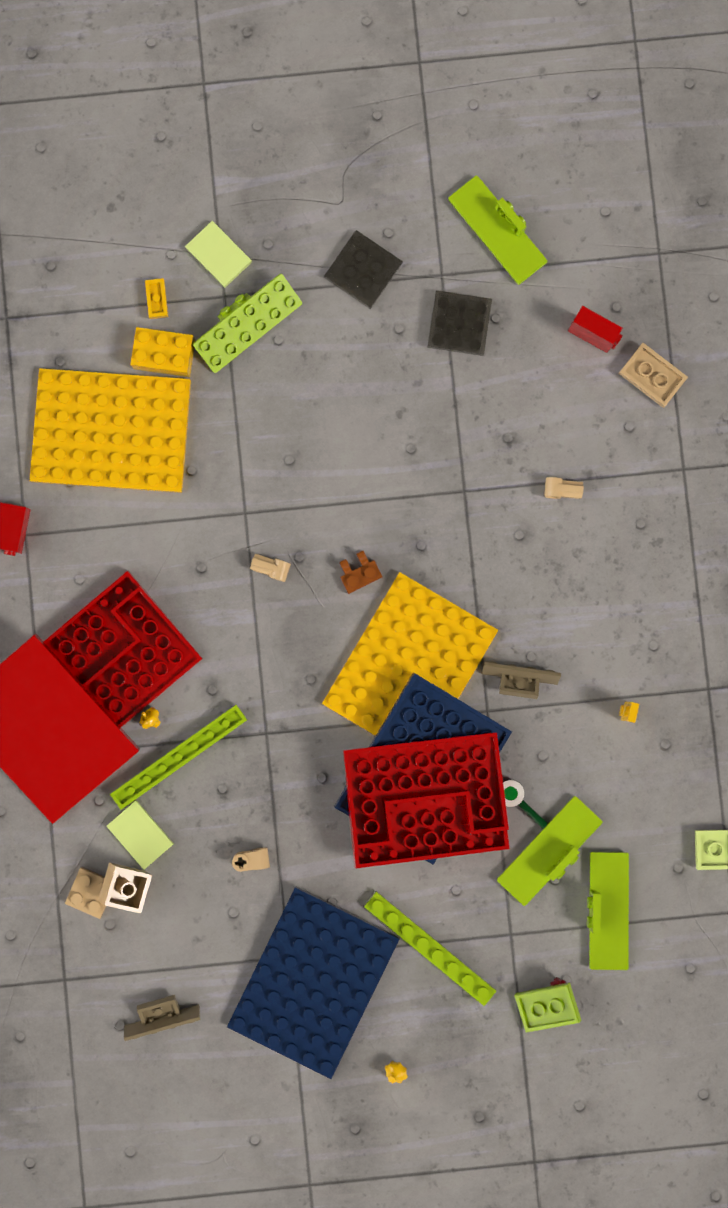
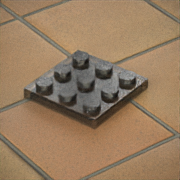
M356 230L330 266L324 278L371 309L401 267L403 261Z
M436 290L427 348L484 356L492 299Z

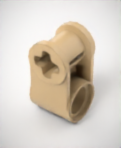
M256 848L236 853L232 860L233 868L239 872L270 868L268 848ZM239 857H242V860H246L243 866L236 863Z

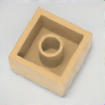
M109 862L98 901L105 906L141 913L152 875L144 870Z

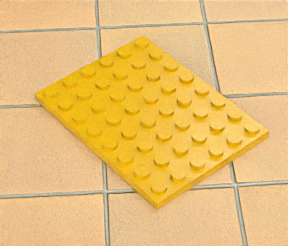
M39 368L29 481L35 483L182 493L191 379Z
M399 572L322 704L376 736L413 673L459 699L496 636L498 629Z

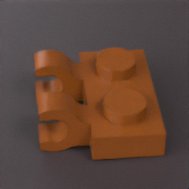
M364 551L356 554L362 566L353 571L346 559L339 562L345 573L340 578L348 594L383 577L375 560L369 562Z

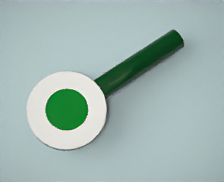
M512 779L503 781L506 806L514 807L518 805L544 829L548 823L523 800L524 789L522 785Z

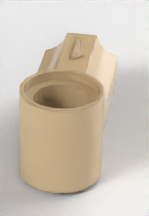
M547 477L544 497L551 499H561V497L582 499L583 482Z
M255 554L250 569L285 582L291 564L279 559L273 560Z

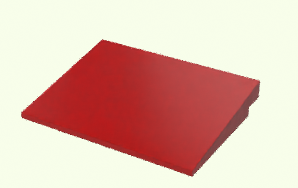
M129 570L43 641L120 727L124 726L203 659Z
M34 634L0 664V768L53 824L138 753L140 748L37 634Z
M497 733L343 750L354 868L510 849L507 831L509 826Z

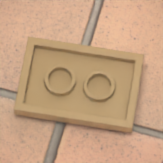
M645 343L640 345L618 373L663 408L688 378V376Z

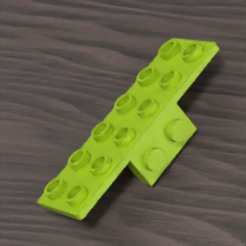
M477 175L449 196V202L518 285L522 284L547 264V259L525 234L527 226L524 218L521 215L518 216L513 211L514 207L509 201H505L503 197L497 200Z
M283 274L277 275L252 296L246 293L236 297L232 305L221 309L220 314L217 316L220 322L192 343L214 373L221 370L302 305V301Z
M573 796L497 878V881L523 906H526L550 879L553 881L555 879L559 880L566 872L564 869L569 864L573 865L579 857L577 855L580 853L578 849L597 830L603 821L579 798Z
M590 852L589 897H587V908H589V916H587V928H589V968L591 970H628L629 854L627 852Z

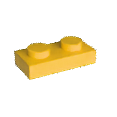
M164 278L145 280L149 319L169 317Z
M625 702L624 705H621L619 711L621 720L635 723L639 704Z

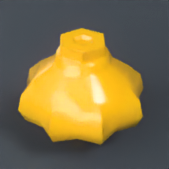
M154 707L142 712L139 725L144 729L150 727L157 728L160 725L159 711Z
M391 1061L385 1066L386 1076L392 1084L395 1082L402 1083L403 1080L408 1078L407 1068L401 1062Z

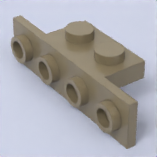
M484 662L482 674L501 677L499 694L538 699L539 682L558 685L561 673L553 670L543 671L533 667L522 668L512 664L501 665L496 662Z
M175 995L137 1005V1012L141 1021L124 1025V1040L137 1039L145 1035L155 1034L159 1031L173 1029L180 1025L200 1020V1006L195 1005L180 1010Z

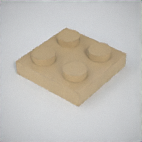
M81 867L65 904L101 919L106 906L99 902L98 899L105 877Z

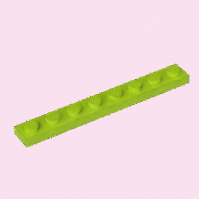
M236 704L110 794L120 810H122L248 719Z
M376 891L364 905L368 911L483 1006L496 993L495 988Z

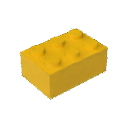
M136 327L130 365L134 370L190 377L194 354L192 343L196 340L193 335Z

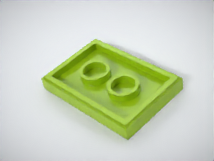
M570 983L518 992L514 995L526 1033L577 1024L582 1021Z

